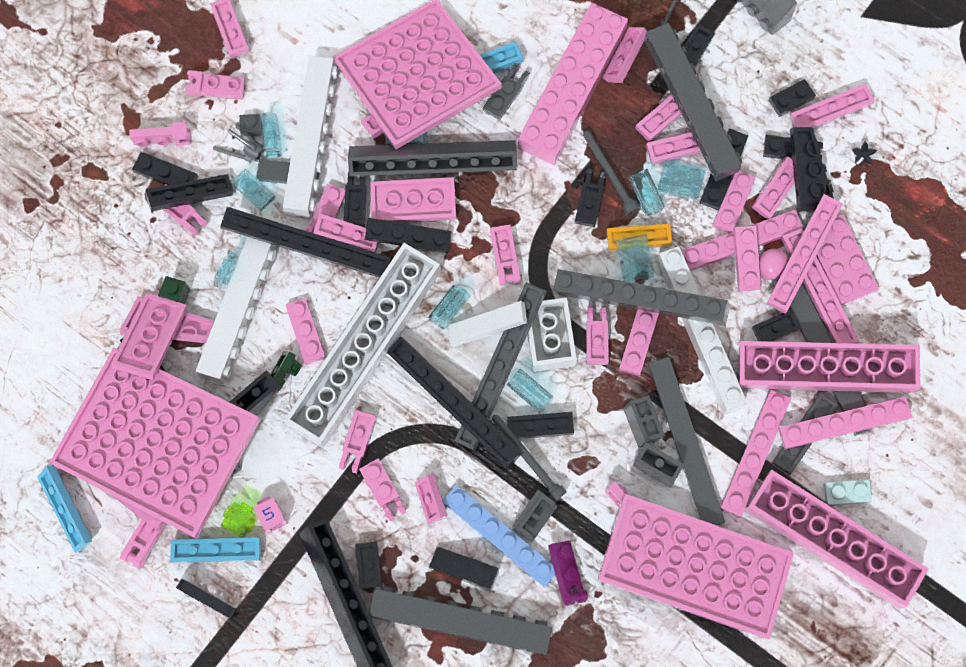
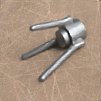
M235 124V127L240 131V125ZM231 129L227 130L228 133L245 144L243 148L245 155L213 147L214 151L244 159L249 163L252 160L255 162L259 161L265 151V148L262 147L263 145L252 136H245L249 140L247 141Z

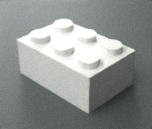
M567 298L542 301L527 335L533 372L576 366L577 358Z

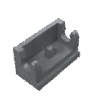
M649 395L629 401L623 407L638 448L643 447L645 442L655 443L665 436Z
M537 490L513 524L512 529L532 543L556 510V503Z

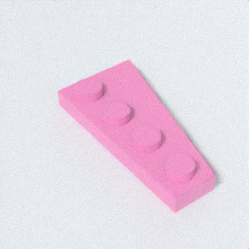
M138 296L120 328L121 335H126L143 297ZM186 312L173 340L206 343L214 321Z

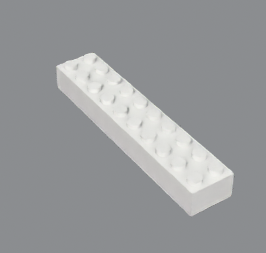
M403 243L284 419L288 427L324 449L387 354V351L391 348L441 273L439 263Z

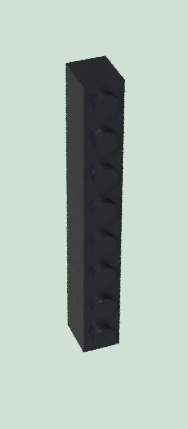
M328 519L307 525L299 535L356 666L393 667Z

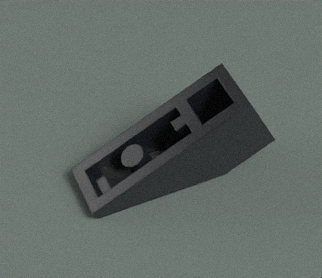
M266 370L229 403L258 416L281 386Z
M440 547L436 548L429 568L489 592L492 591L499 573V568Z

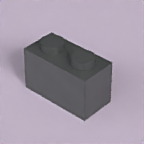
M645 442L633 466L671 488L684 464Z

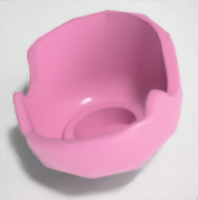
M779 249L764 251L759 256L760 277L764 280L778 281L790 259L788 255Z

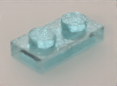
M246 168L231 181V184L261 212L276 198L275 194Z

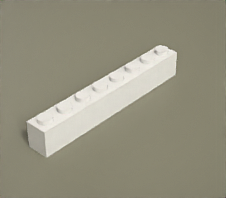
M308 57L283 202V210L286 216L310 218L311 211H315L316 199H313L314 192H318L319 179H316L317 172L321 173L322 170L320 155L325 152L323 137L324 134L327 135L329 124L326 122L327 116L331 115L332 104L329 101L330 97H334L335 85H332L338 74V67L334 65L333 58Z
M250 237L246 238L195 372L199 377L224 384L225 379H229L232 372L231 363L233 359L237 358L239 353L238 345L240 339H244L247 332L246 323L248 319L251 320L254 314V302L260 298L262 291L260 286L262 281H265L268 277L270 261H273L275 258V245Z
M678 246L659 253L657 263L668 289L700 295L680 247ZM681 318L723 416L743 409L747 404L746 398L712 323Z

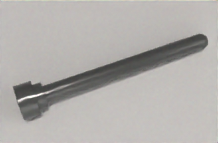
M585 130L583 136L622 199V209L626 216L629 217L641 210L640 204L637 200L630 198L589 130Z
M497 414L493 415V423L524 452L521 457L548 488L549 498L556 502L566 494V489L562 485L560 486L558 483L555 484L502 418Z

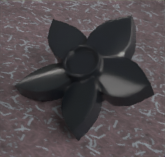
M866 141L862 143L861 149L859 147L853 148L852 151L856 155L855 164H860L864 160L867 164L871 165L872 159L870 155L875 154L877 149H868Z

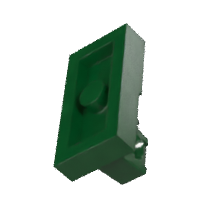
M290 351L282 352L270 373L281 386L278 391L281 390L285 383V380H283L286 376L285 373L297 376L302 367L294 359L296 355Z

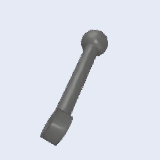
M679 0L672 1L666 17L660 23V26L667 24L674 6Z

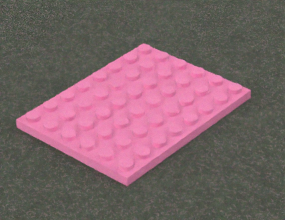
M113 347L49 463L197 539L261 418L161 369L158 370L154 380L112 368L111 363L118 351L117 348Z

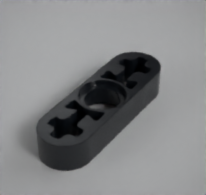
M182 578L175 587L232 619L237 610Z

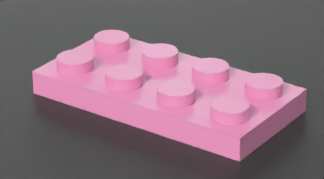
M454 177L370 182L371 213L374 219L398 223L456 220Z
M844 215L837 216L816 257L840 304L844 305L875 293L879 288Z
M146 293L111 363L112 368L154 380L187 311V305Z

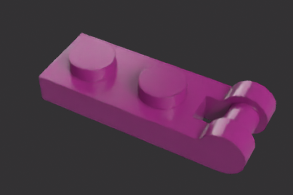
M570 540L548 545L563 603L568 606L575 604L576 601L578 603L586 602L588 600V593L583 589Z

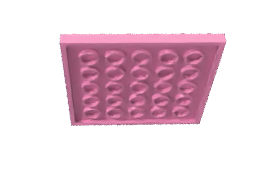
M438 0L428 2L332 57L340 72L395 149L402 147L502 88L501 82Z

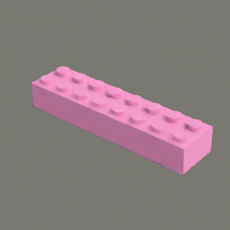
M594 3L590 4L518 138V149L554 166L556 165L627 30V18Z
M740 341L738 382L741 389L916 393L920 390V345Z
M773 470L766 475L745 509L753 517L898 609L908 606L929 570L926 566Z

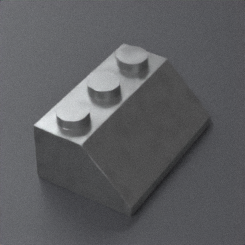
M736 0L739 3L741 2L746 7L748 14L755 17L760 22L762 29L768 31L771 35L791 21L797 6L795 0Z

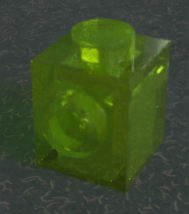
M234 502L232 506L229 505L223 514L224 520L220 525L238 537L244 538L247 531L251 532L254 528L257 516L252 512L254 508L244 502L241 505Z

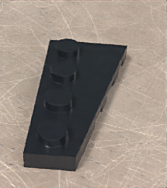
M793 127L789 130L797 212H815L824 194L834 199L832 194L834 190L832 184L828 182L826 176L827 169L825 164L822 163L821 151L813 127Z

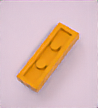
M670 223L607 228L606 230L608 251L672 246Z

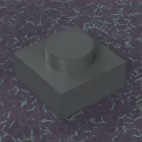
M260 114L239 115L241 137L261 136Z

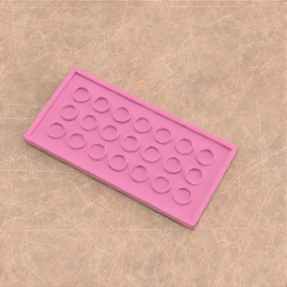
M624 494L597 580L769 640L794 553Z

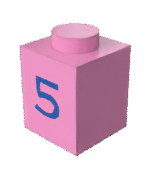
M269 497L263 498L257 502V506L253 507L267 534L288 524L274 497L271 499Z

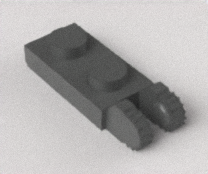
M517 64L513 65L508 75H505L501 81L502 88L492 93L483 106V111L501 120L522 91L530 72L524 71L517 83L512 79L518 73L519 66Z

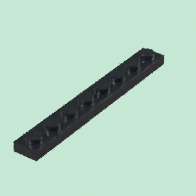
M231 207L226 208L220 226L221 229L378 278L382 276L391 260L390 257Z
M400 336L387 351L408 374L506 468L509 469L524 453L405 338Z

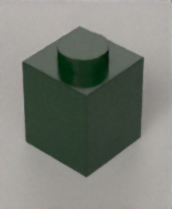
M165 276L158 296L185 304L191 289L185 281Z

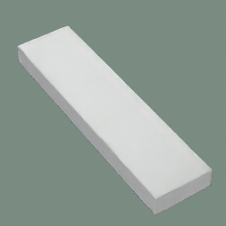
M519 301L448 325L450 345L456 347L526 324L525 303Z

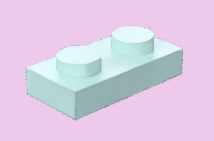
M870 480L824 483L826 504L829 506L872 502Z

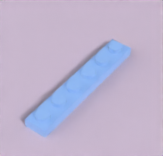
M455 485L444 498V505L544 588L555 576L553 564L459 486Z

